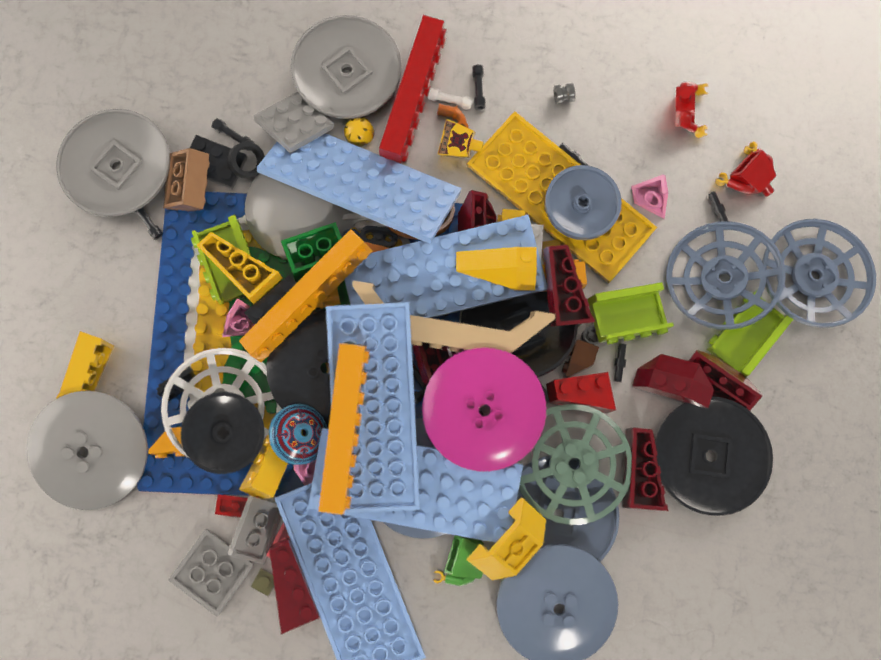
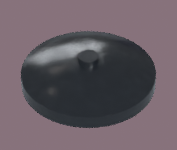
M217 392L202 397L189 408L181 425V443L188 458L202 470L214 474L233 473L249 465L258 455L264 440V423L257 408L245 397L231 392Z

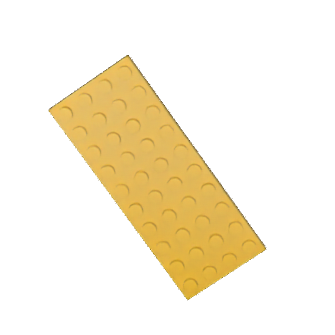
M514 111L483 145L482 152H477L467 162V166L519 210L525 211V215H529V218L536 224L543 225V230L558 240L560 244L568 245L572 254L581 261H585V264L607 283H610L657 227L621 198L622 204L619 217L613 227L602 236L590 240H577L560 233L551 224L546 214V192L557 174L569 167L580 164Z

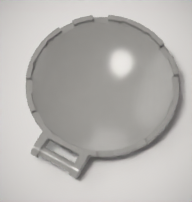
M261 173L251 183L245 201V217L254 239L268 253L286 261L288 260L281 240L336 222L342 235L345 230L353 229L356 222L372 221L367 217Z

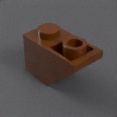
M577 339L568 362L565 361L562 367L563 378H570L592 367L599 346Z

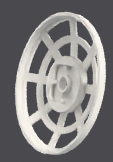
M233 348L209 349L192 356L182 363L170 377L163 393L161 405L163 425L172 444L188 458L182 444L172 432L170 425L183 421L186 415V402L189 393L199 399L217 392H231L244 397L239 388L243 381L246 380L256 394L246 399L252 404L258 403V411L263 420L264 401L274 399L271 392L262 394L258 384L248 374L255 364L267 376L265 363L258 361L245 351ZM215 355H234L246 359L247 362L242 370L226 366L217 367ZM207 358L209 369L197 374L189 383L179 377L189 365L199 359ZM218 373H232L237 375L232 385L221 384ZM208 375L211 376L213 386L205 392L194 387L202 378ZM175 384L184 390L180 401V414L168 417V398ZM278 404L276 408V414L281 410V407ZM264 427V437H266L269 430Z

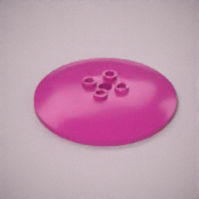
M474 348L452 356L435 371L424 394L423 421L431 442L446 459L469 470L495 471L517 463L533 449L544 428L546 400L537 376L521 359L499 349ZM483 404L490 406L491 411L487 416L479 414V407Z

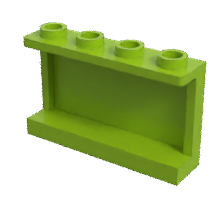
M235 215L228 217V222L201 232L192 231L193 237L191 242L194 248H198L199 255H197L200 265H204L206 272H203L206 282L211 284L212 289L209 290L213 301L216 300L220 305L245 295L200 250L197 244L212 232L252 256L239 220Z
M663 283L596 293L589 297L587 300L591 315H593L595 320L593 323L599 343L607 342V345L619 342L618 339L630 341L639 335L641 338L652 336V333L657 332V335L668 333V329L674 327L673 322L667 323L659 292L664 290Z
M743 298L742 301H744V303L742 304V306L748 303L749 301ZM754 304L741 313L733 314L734 324L754 318L763 309ZM773 308L764 318L754 324L731 330L721 329L718 335L714 334L708 341L710 345L706 350L747 377L793 319Z

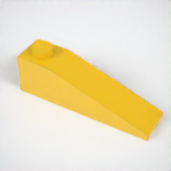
M511 247L456 252V272L508 287L514 291H535L537 270L536 247Z

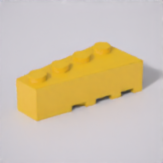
M212 232L197 244L200 250L253 304L283 279L278 271L268 267L263 262L253 258L248 253L236 248Z
M80 331L56 399L73 392L95 391L114 345L101 338Z
M269 433L265 437L261 450L239 490L260 499L274 497L288 465L287 462L280 459L273 451L269 441Z

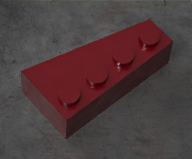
M568 245L544 248L543 256L549 313L555 314V319L550 322L551 327L595 322L589 309L588 300L585 298L581 280H579L576 273V266Z
M644 428L626 429L625 437L630 446L632 464L631 482L623 498L622 508L669 511L664 498L665 490L661 482V470L657 462L653 430ZM625 452V454H624V478H623V485H624V483H625L626 474H627V456H626V452Z
M290 537L272 544L269 550L281 635L320 618Z

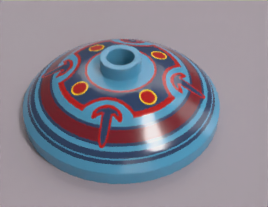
M303 404L287 406L281 409L271 421L269 428L270 445L275 454L289 464L304 465L317 459L321 431L323 427L327 428L323 417L310 406ZM302 429L306 431L305 436L301 434Z

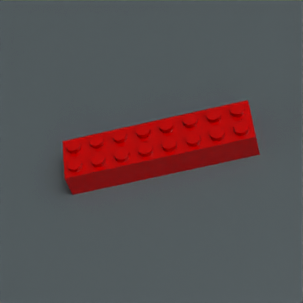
M423 15L379 146L380 156L403 164V162L407 163L409 157L408 149L414 142V129H418L420 123L419 115L424 111L425 97H428L431 88L429 86L430 81L434 80L435 66L440 62L441 48L444 49L447 29L444 28L443 20Z

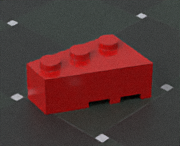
M608 372L557 379L546 384L550 403L558 405H585L602 413L616 411Z

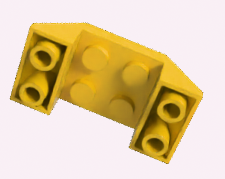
M522 497L508 512L516 521L490 550H487L480 544L467 558L472 565L492 581L516 576L543 545L546 519Z

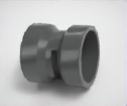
M573 83L566 84L565 87L561 85L554 86L553 92L556 104L562 103L565 100L568 102L575 101V87Z
M594 325L588 326L582 332L581 341L593 345L599 343Z

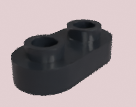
M365 226L360 232V238L364 242L387 248L394 247L398 242V235L389 228ZM371 234L373 238L367 239V235ZM391 237L392 240L390 242L385 241V238Z

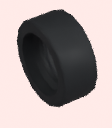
M243 142L235 145L229 151L227 164L234 175L248 179L260 174L257 172V166L265 155L258 145L252 142ZM248 149L255 154L257 164L253 170L243 171L238 167L236 156L240 150Z

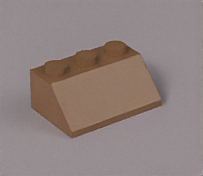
M191 148L170 153V168L166 180L164 209L182 211L203 209L206 201L205 188L208 182V153Z

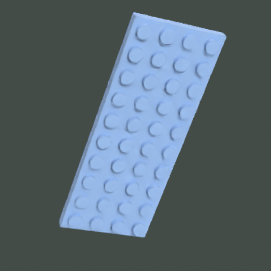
M326 133L292 153H289L282 145L276 142L257 166L258 173L431 244L461 193L460 187L393 160L386 159L376 153Z
M529 215L434 237L431 244L418 241L370 253L345 278L351 305H365L352 286L353 281L371 283L375 285V292L384 304L410 302V315L425 318H435L547 290V283ZM536 247L537 270L535 291H514L508 287L456 272V252Z
M410 302L326 306L331 407L339 344L367 346L366 351H370L368 364L365 363L364 372H367L366 384H362L361 392L365 393L364 403L359 405V413L362 414L361 425L357 426L356 434H359L358 447H354L353 455H357L355 468H351L354 482L353 487L349 488L348 496H351L350 509H346L345 513L420 510Z
M323 427L321 431L308 505L309 509L319 510L329 428ZM417 444L420 510L344 513L347 516L496 543L513 523V517L508 512L517 501L523 463H515L495 471H474L452 463L434 447Z
M312 483L274 498L336 659H425L426 657L371 520L309 509Z

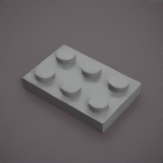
M249 495L228 550V555L260 564L265 563L266 555L281 519L276 503Z

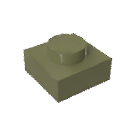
M261 568L251 587L266 596H270L274 588L273 574Z

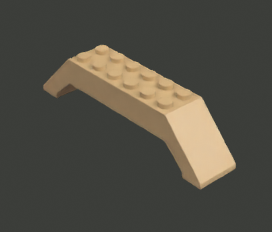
M353 281L352 286L364 304H384L375 292L374 284ZM533 311L528 319L510 331L410 315L411 341L413 345L422 346V342L430 343L429 347L442 349V345L450 346L449 351L462 352V349L494 348L512 353L555 319V314Z

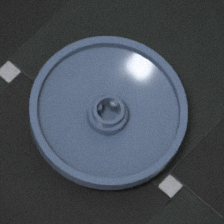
M587 165L572 166L561 171L551 181L545 196V210L551 224L563 235L577 240H590L602 236L613 227L621 211V194L617 184L604 171Z

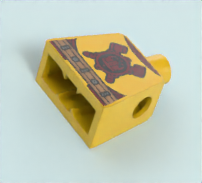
M446 119L438 154L469 158L471 150L482 152L484 141L474 139L475 131Z

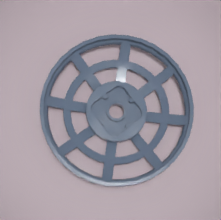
M822 219L795 221L775 234L771 239L774 244L784 235L789 245L781 253L783 261L791 251L797 259L793 267L785 265V273L792 275L794 284L789 288H786L784 284L783 292L776 304L780 310L800 323L819 328L844 325L865 311L874 296L876 271L869 251L856 235L837 223ZM803 227L819 228L817 238H805L798 241L794 240L790 231ZM827 230L842 236L853 248L843 253L837 246L825 241ZM815 245L814 252L803 255L799 249V246ZM767 247L762 259L765 270H767V266L777 268L776 261L768 258L770 251ZM823 247L831 250L838 257L831 260L823 255ZM856 254L860 255L865 266L867 282L855 281L854 270L849 259ZM842 263L847 271L848 280L839 278L837 266ZM811 272H817L819 274V279H814L811 275ZM766 277L765 287L773 300L775 293L772 290L768 277ZM837 286L847 287L845 294L839 301L831 293ZM854 288L865 289V296L853 313L843 306L851 297ZM800 291L806 295L807 305L799 302L792 294ZM825 297L831 303V306L817 308L815 307V298ZM788 298L795 306L806 310L807 320L791 312L781 301ZM837 310L845 317L831 323L815 322V313H827Z
M731 221L709 223L689 232L673 249L668 260L666 273L668 291L678 309L686 317L700 325L723 330L743 328L764 318L779 301L786 279L783 257L773 241L763 232L752 226ZM723 230L740 231L751 235L754 239L748 247L737 242L724 241ZM716 231V242L707 244L696 252L688 245L690 241L698 236ZM760 243H763L772 253L777 268L765 270L762 260L754 252ZM725 247L735 248L743 253L738 259L727 256ZM717 248V257L709 261L701 257L705 252ZM683 250L690 257L685 267L684 277H672L674 263L679 253ZM751 257L759 271L748 273L744 262ZM695 262L703 268L701 277H690L691 268ZM727 274L730 280L723 282L719 279V276ZM778 275L777 291L769 304L760 299L765 289L766 277ZM760 279L759 288L755 295L746 290L748 280ZM673 285H685L688 296L695 303L688 311L678 300ZM691 285H702L706 294L699 300L693 293ZM741 295L749 301L741 307L732 309L731 299ZM712 298L723 300L724 310L715 309L706 304ZM754 304L763 309L754 318L734 324L733 314L741 313ZM701 309L712 314L725 315L726 325L708 323L694 315Z

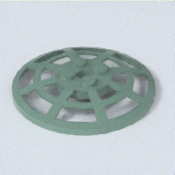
M564 404L547 409L546 416L553 414L557 425L547 430L535 444L532 457L533 473L521 476L519 484L520 493L526 502L542 516L558 523L581 525L603 518L622 501L631 482L632 454L624 433L609 416L589 406ZM581 410L592 413L593 416L589 424L577 421L564 422L560 411ZM600 418L614 428L623 444L612 447L607 437L596 428ZM577 427L586 431L582 440L571 439L567 428ZM557 431L560 432L562 443L555 448L545 444V441ZM593 434L603 442L606 447L605 450L595 452L593 447L589 445ZM540 451L551 456L550 467L539 471L538 460ZM626 452L627 474L624 485L614 480L616 472L615 455ZM607 457L610 458L608 476L598 471L599 460ZM571 458L579 460V467L575 470L569 466ZM553 475L557 482L560 483L555 494L547 488L542 478ZM594 479L604 483V486L591 497L589 496L586 485ZM536 480L542 492L552 499L546 510L532 499L524 484ZM568 487L579 488L582 500H568L562 497ZM610 487L620 492L610 506L600 513H594L592 503L601 498ZM559 503L566 506H584L587 517L569 519L554 515V512Z

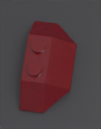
M474 190L469 191L458 212V232L497 222V216L492 204L488 200L487 193Z
M422 342V346L413 345L422 382L428 385L435 371L446 360L458 354V352L449 351L450 346L442 345V349L429 347L430 343Z
M696 350L688 360L698 363L702 367L714 389L712 397L732 400L751 411L763 396L746 376L715 355Z
M664 354L658 355L639 367L632 384L633 388L709 409L714 392L700 364Z

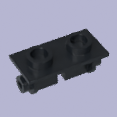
M190 366L179 375L181 379L188 383L196 376ZM170 378L159 384V387L156 388L157 394L161 398ZM174 384L170 391L168 402L176 398L184 390Z

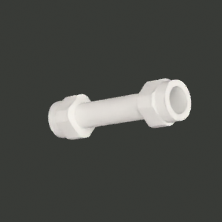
M430 88L428 99L437 102V100L457 104L461 106V109L470 110L473 99L469 97L459 98L440 93V90Z

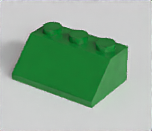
M336 222L281 240L296 283L342 238Z

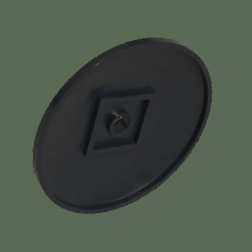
M547 291L464 310L461 324L510 331L528 319L533 311L549 313ZM549 323L510 354L526 363L537 378L544 376L559 367L570 355L576 342L578 324L551 327Z
M319 311L307 316L270 353L266 366L267 381L270 391L281 409L294 404L310 406L323 417L327 428H329L331 415L330 373H323L320 368L323 363H329L326 311Z
M712 397L709 409L690 403H683L665 418L657 432L655 439L656 457L661 470L662 485L670 496L685 508L699 514L711 516L733 514L753 504L767 487L773 468L771 442L759 419L741 404L721 397ZM708 451H712L715 454L713 462L708 461L706 458Z

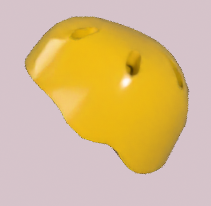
M364 117L351 118L344 127L345 138L353 145L363 146L373 140L374 127Z

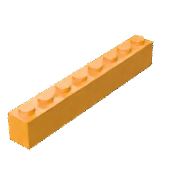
M350 229L239 342L250 356L262 362L368 257L372 250Z
M347 343L339 344L319 512L344 515L346 509H350L351 496H348L349 488L353 487L354 482L351 468H355L357 455H353L354 447H358L359 434H356L357 426L361 425L362 414L359 413V405H363L365 393L361 392L362 384H366L367 372H364L365 363L368 364L370 351H366L367 346Z

